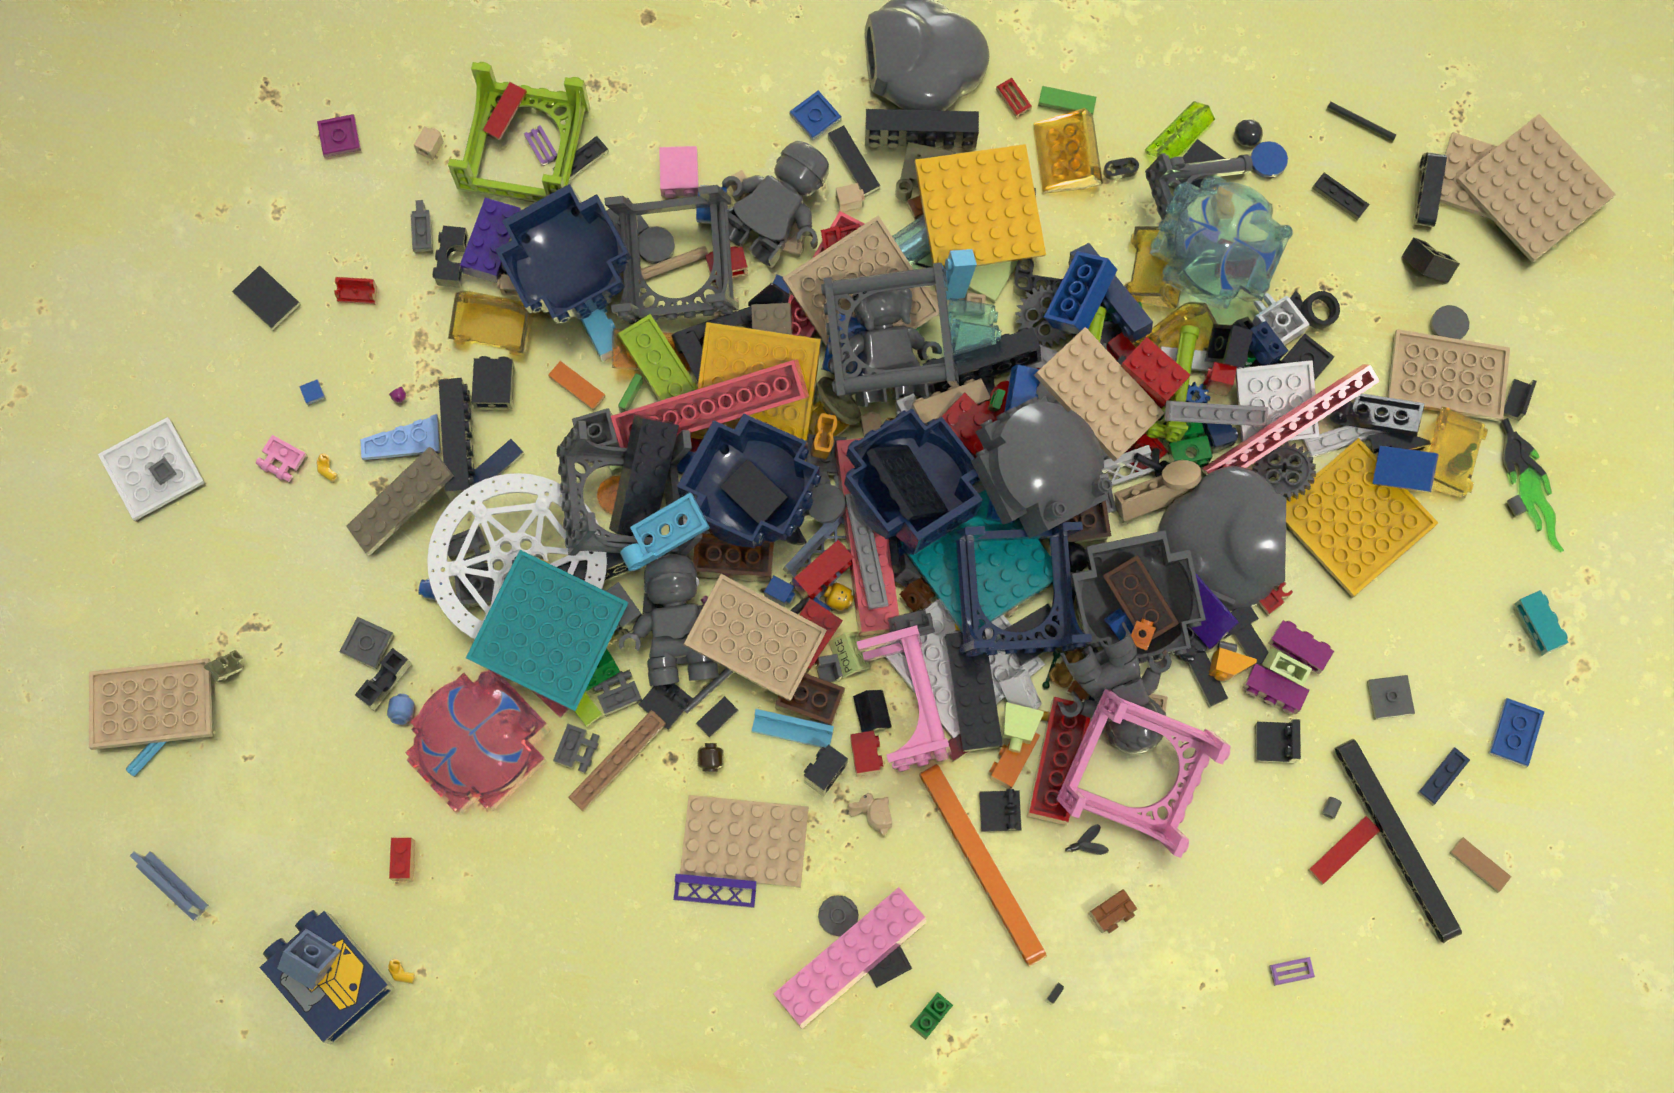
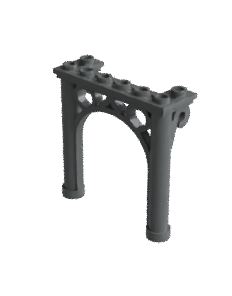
M1162 153L1146 169V179L1149 182L1158 214L1163 223V229L1169 240V247L1172 249L1175 264L1180 274L1184 273L1189 267L1221 263L1225 251L1230 246L1212 242L1199 233L1191 241L1186 254L1184 246L1186 235H1190L1198 230L1193 222H1187L1189 214L1186 205V194L1189 185L1198 179L1250 173L1253 162L1248 154L1239 155L1236 158L1185 164L1183 157L1169 159L1168 155ZM1180 179H1188L1184 184L1179 181ZM1169 185L1177 189L1179 192L1178 197L1170 193ZM1178 203V205L1176 206V211H1175V208H1174V205H1173V204ZM1278 238L1246 242L1250 246L1266 253L1276 248L1275 257H1280L1282 254V243ZM1237 243L1230 250L1226 262L1261 258V256L1252 249Z

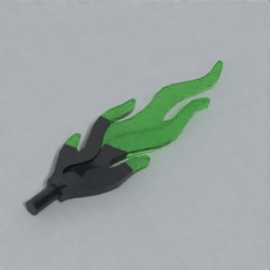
M1506 418L1501 421L1506 432L1503 462L1510 476L1511 484H1515L1517 481L1515 464L1519 473V496L1528 509L1527 512L1536 523L1537 531L1542 530V520L1534 507V503L1539 507L1544 516L1549 541L1558 551L1563 552L1564 549L1556 538L1555 512L1546 500L1541 488L1540 480L1543 483L1546 494L1548 496L1552 494L1547 473L1535 461L1539 459V454L1517 431H1513L1509 419Z

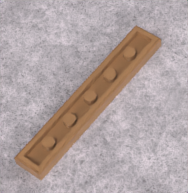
M651 710L568 798L584 811L658 734L666 723Z

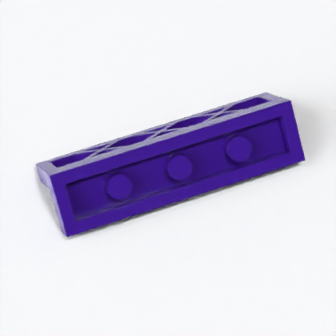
M675 874L673 900L754 908L757 881ZM679 885H688L693 892L687 897L678 896ZM702 887H708L713 894L705 899L701 898L697 891ZM722 889H729L733 896L726 901L721 900L717 893ZM742 891H752L751 903L742 902L737 895Z

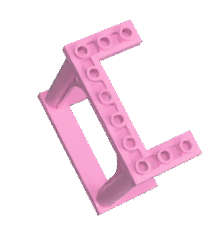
M917 626L857 641L860 652L900 641V643L862 652L865 662L905 652L918 700L919 719L916 730L910 740L897 751L886 754L888 763H892L893 769H898V772L910 769L909 765L917 764L918 767L929 764L928 760L935 758L937 762L949 759L948 755L952 754L948 739H945L921 650L923 646Z
M1105 689L1057 800L1073 817L1079 819L1083 809L1154 837L1174 856L1181 858L1189 847V839L1178 829V826L1184 820L1187 805L1193 800L1195 787L1201 782L1203 769L1208 766L1210 758L1223 765L1230 755L1231 746L1213 731L1208 729L1202 731L1124 700L1114 692ZM1108 717L1121 724L1122 719L1155 731L1166 737L1173 745L1178 757V775L1172 789L1158 802L1145 807H1128L1078 788ZM1179 740L1184 743L1181 747L1178 746ZM1187 748H1195L1192 757H1183L1182 754ZM1186 763H1189V765L1187 766V767H1188L1187 770H1185V769H1184L1185 764H1186ZM1173 798V801L1171 802V806H1169V805H1168V802H1169L1170 799ZM1160 806H1164L1167 809L1165 819L1159 818L1157 814ZM1148 811H1152L1154 819H1151V815H1146Z

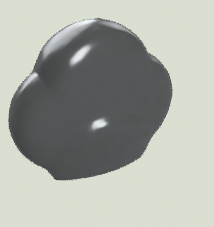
M890 0L878 11L868 15L865 26V48L872 92L885 97L904 110L945 111L958 98L975 90L983 80L990 57L985 36L971 20L963 15L951 12L939 1Z
M1228 466L1205 475L1191 492L1178 497L1165 510L1157 532L1166 531L1170 554L1190 550L1195 573L1209 589L1235 600L1230 611H1234L1239 607L1256 606L1261 599L1269 596L1274 586H1278L1285 581L1286 498L1279 493H1275L1271 483L1259 473L1239 466Z

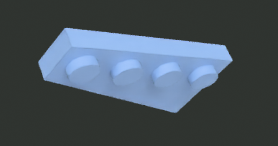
M435 414L430 416V418L420 419L412 424L399 426L394 430L384 431L360 439L362 460L421 455L428 447L433 448L436 453H440L438 415Z

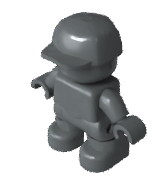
M802 141L792 142L782 150L781 156L777 158V164L774 168L776 178L771 175L766 177L755 175L745 178L741 182L735 176H728L722 181V187L727 189L730 185L737 186V190L733 192L734 200L739 199L743 191L745 193H752L735 203L734 207L728 209L730 241L742 247L749 238L751 230L760 234L759 238L749 248V251L755 258L770 268H773L779 260L780 253L785 248V243L789 238L791 227L795 221L800 230L797 234V243H801L803 237L811 236L813 238L810 242L811 247L815 249L818 245L817 234L812 229V212L804 204L802 196H811L824 185L829 174V163L820 151Z
M666 554L646 565L644 571V590L648 593L649 600L655 604H662V607L640 615L632 628L633 632L624 634L619 640L620 650L624 648L625 639L632 638L636 642L635 649L639 651L641 647L640 638H645L653 631V639L647 661L649 686L678 683L679 675L676 664L688 663L689 681L719 677L716 662L683 645L704 606L695 603L686 604V601L695 597L697 586L699 585L695 565L686 555Z

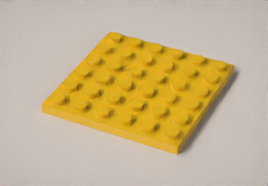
M1026 144L916 159L914 161L933 264L942 263L945 269V260L948 259L950 251L972 249L976 266L1044 257L1046 255Z
M706 322L698 389L798 359L809 397L749 416L808 442L822 339ZM741 418L721 424L735 429ZM709 427L692 432L691 438L703 439Z
M1359 438L1316 474V477H1313L1314 484H1310V490L1305 489V495L1298 493V499L1294 496H1291V501L1286 499V526L1352 598L1438 524L1435 518L1407 489L1373 484L1377 457Z

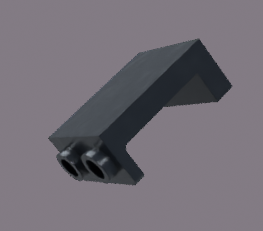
M488 356L474 358L471 399L474 408L512 409L513 359L505 356L498 357V359H491Z

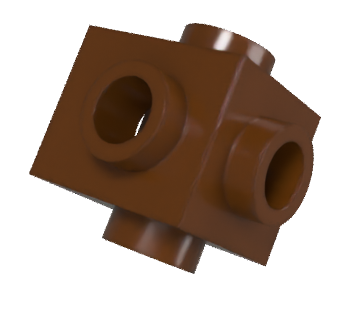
M922 578L911 582L899 594L913 612L928 608L932 604L930 601L935 597L931 588Z

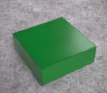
M998 389L993 392L988 410L996 412L1000 409L1005 394L1004 390Z

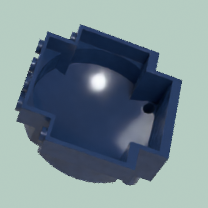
M568 184L502 220L512 240L495 250L525 309L529 313L549 312L557 324L565 323L571 317H577L578 320L585 319L595 310L606 308L609 305L608 303L612 302L611 298L613 295L620 293L622 288L625 287L620 273L626 269V264L632 257L597 194L581 202L575 190Z
M913 408L907 412L904 410L894 420L885 421L876 431L871 430L865 434L863 439L859 441L854 440L848 445L846 456L855 468L846 473L844 485L852 494L859 515L872 530L885 539L896 535L903 542L905 553L915 555L977 515L983 499L972 486L980 480L971 462L975 458L943 417L937 420L932 419L925 425ZM908 445L947 507L948 512L940 516L907 520L902 516L897 502L891 498L888 487L880 480V474L877 469L871 465L867 452L872 448Z
M743 413L735 429L713 420L680 479L677 489L680 498L688 493L693 494L710 527L708 531L712 535L729 544L754 549L756 546H761L764 541L775 542L780 539L785 542L787 536L790 537L797 527H801L805 518L803 515L813 505V492L811 491L814 486H818L822 476L820 475L819 467L804 461L809 453L807 441ZM747 459L789 498L767 522L761 520L758 524L721 488Z

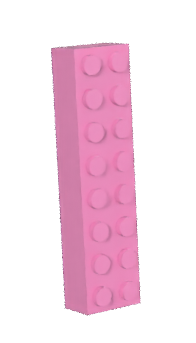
M898 887L773 993L800 1028L803 1029L926 923V917Z

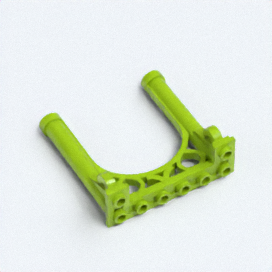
M1100 306L1088 328L1099 342L1106 309ZM1184 325L1180 329L1175 362L1191 374L1196 339L1199 338L1200 329L1195 326ZM1190 377L1170 401L1186 402ZM1163 407V419L1156 421L1144 434H1147L1150 438H1166L1169 442L1180 441L1188 430V426H1186V422L1165 421L1166 408Z

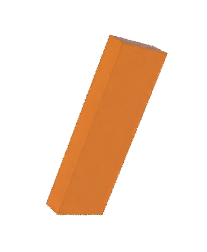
M559 361L548 374L549 378L593 411L605 398L603 392L562 361Z

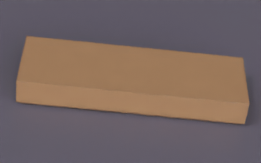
M1464 837L1460 839L1450 852L1452 856L1497 893L1503 889L1512 877Z

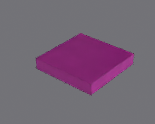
M354 114L317 121L324 158L361 151Z

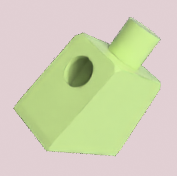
M1006 702L1003 738L1011 740L1008 750L1020 753L1022 743H1031L1044 711Z

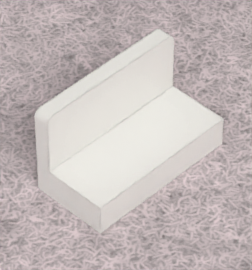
M1027 669L1020 670L1014 677L999 682L1008 703L1036 710L1042 705Z

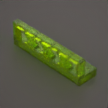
M1193 101L1145 149L1146 154L1157 158L1162 153L1168 155L1169 159L1178 157L1215 120L1209 105Z

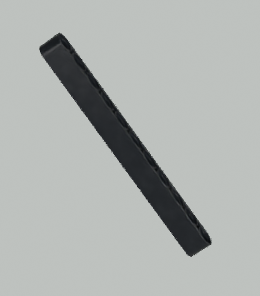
M1350 739L1335 747V753L1374 824L1380 830L1379 833L1438 939L1442 943H1446L1462 935V930L1356 740Z

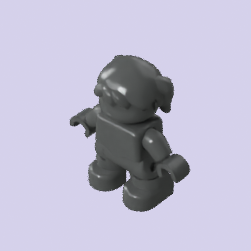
M910 289L887 291L871 295L863 300L854 310L857 322L865 326L866 330H860L856 335L850 337L849 342L856 356L870 367L880 370H893L920 366L912 348L917 350L918 357L921 360L928 358L926 354L928 347H931L932 352L935 354H942V348L937 342L925 341V338L915 328L906 327L905 325H893V323L901 319L905 324L911 323L912 291ZM859 294L855 296L852 295L854 301L857 300L859 297ZM847 351L844 352L846 357L843 362L850 358V353ZM833 357L828 362V368L830 371V362H833ZM852 362L847 365L846 372L852 371ZM863 368L858 376H862V373L868 374L867 370ZM927 383L891 388L892 400H899V398L913 393L915 396H929ZM886 389L855 393L856 405L867 407L868 403L887 402Z
M1123 622L1121 624L1126 632V636L1121 641L1112 645H1105L1103 640H1101L1100 643L1104 650L1094 654L1091 646H1089V654L1086 658L1076 663H1069L1062 652L1061 656L1073 679L1095 701L1085 699L1081 701L1077 693L1072 691L1071 696L1074 703L1066 706L1063 702H1058L1061 712L1067 717L1081 714L1092 719L1104 690L1108 689L1124 700L1166 716V712L1149 695L1158 689L1161 673L1166 672L1171 666L1172 661L1167 650L1165 649L1162 652L1163 659L1159 662H1154L1152 655L1147 654V662L1150 668L1146 669L1141 678L1137 647ZM1108 717L1105 723L1109 743L1128 754L1147 752L1154 748L1163 738V735L1125 719H1122L1121 724Z

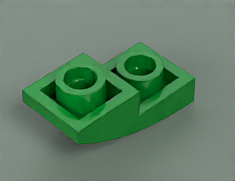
M937 992L910 1027L926 1040L952 1008L953 1004Z

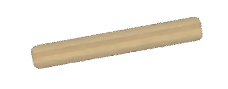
M705 246L642 268L643 278L645 280L705 258V255H708V250Z

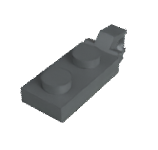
M415 200L416 211H412L411 214L413 252L433 251L431 215L429 210H425L423 200Z

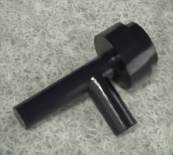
M1158 448L1152 449V460L1140 453L1134 455V460L1155 470V477L1161 476L1163 469L1170 464L1165 460L1159 463L1160 449Z

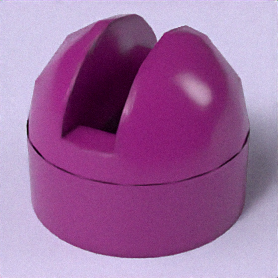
M399 387L389 393L391 399L396 403H401L406 399V392L403 387Z

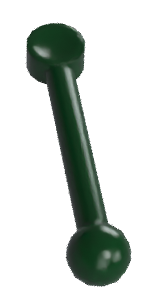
M1059 651L1053 652V661L1049 672L1061 656ZM1049 672L1046 681L1042 684L1044 689L1050 687Z

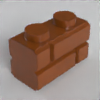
M1122 889L1091 910L1089 915L1101 933L1105 931L1111 933L1119 927L1117 925L1118 922L1121 920L1127 922L1135 916L1133 912L1137 910V907L1126 891Z

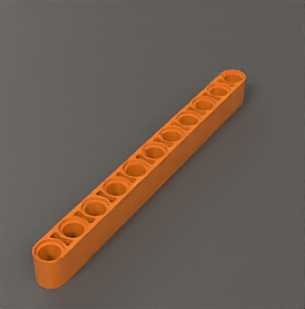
M938 764L919 773L927 791L1026 964L1030 967L1047 957L1044 948Z

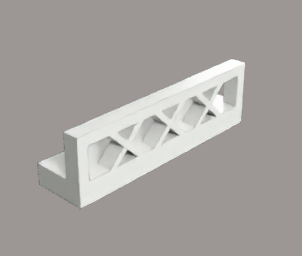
M1149 445L1124 453L1115 462L1111 458L1104 460V468L1101 471L1102 473L1108 472L1114 475L1111 481L1112 486L1155 471L1151 468L1142 470L1136 467L1138 461L1134 460L1136 453H1140L1152 460ZM1127 466L1131 468L1130 475L1123 476L1119 474L1120 467Z

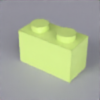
M1273 648L1270 649L1262 664L1302 686L1312 668Z

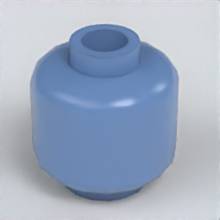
M406 694L393 696L389 700L387 716L391 719V722L404 725L412 720L415 706L414 701Z

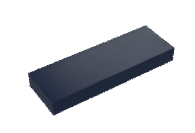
M512 439L508 440L475 469L476 475H472L474 482L478 483L482 480L501 475L523 456L524 452Z
M1452 748L1417 793L1431 805H1435L1470 759L1457 748Z

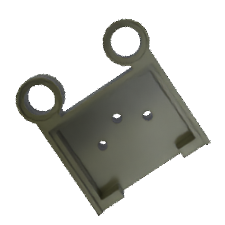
M908 142L901 177L896 183V197L901 201L909 200L912 196L913 186L919 187L914 163L916 159L956 154V152ZM905 187L908 191L903 192L900 188Z

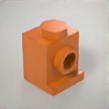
M1143 618L1141 622L1136 621L1131 636L1137 647L1148 650L1156 627L1152 626L1153 622ZM1140 630L1146 631L1144 638L1139 636Z

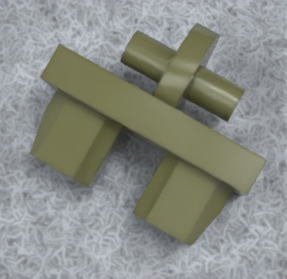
M234 650L225 656H220L216 660L206 663L204 668L212 673L211 677L222 682L228 676L242 671L244 666L240 662L243 657Z

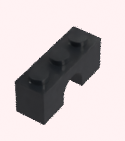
M443 225L442 232H439L438 243H440V248L436 250L435 254L437 267L433 268L432 274L439 286L460 288L462 278L460 263L451 262L449 258L455 252H465L468 240L466 228Z
M394 648L380 662L381 668L375 677L371 680L367 679L355 694L361 702L373 711L377 709L412 665L405 656Z

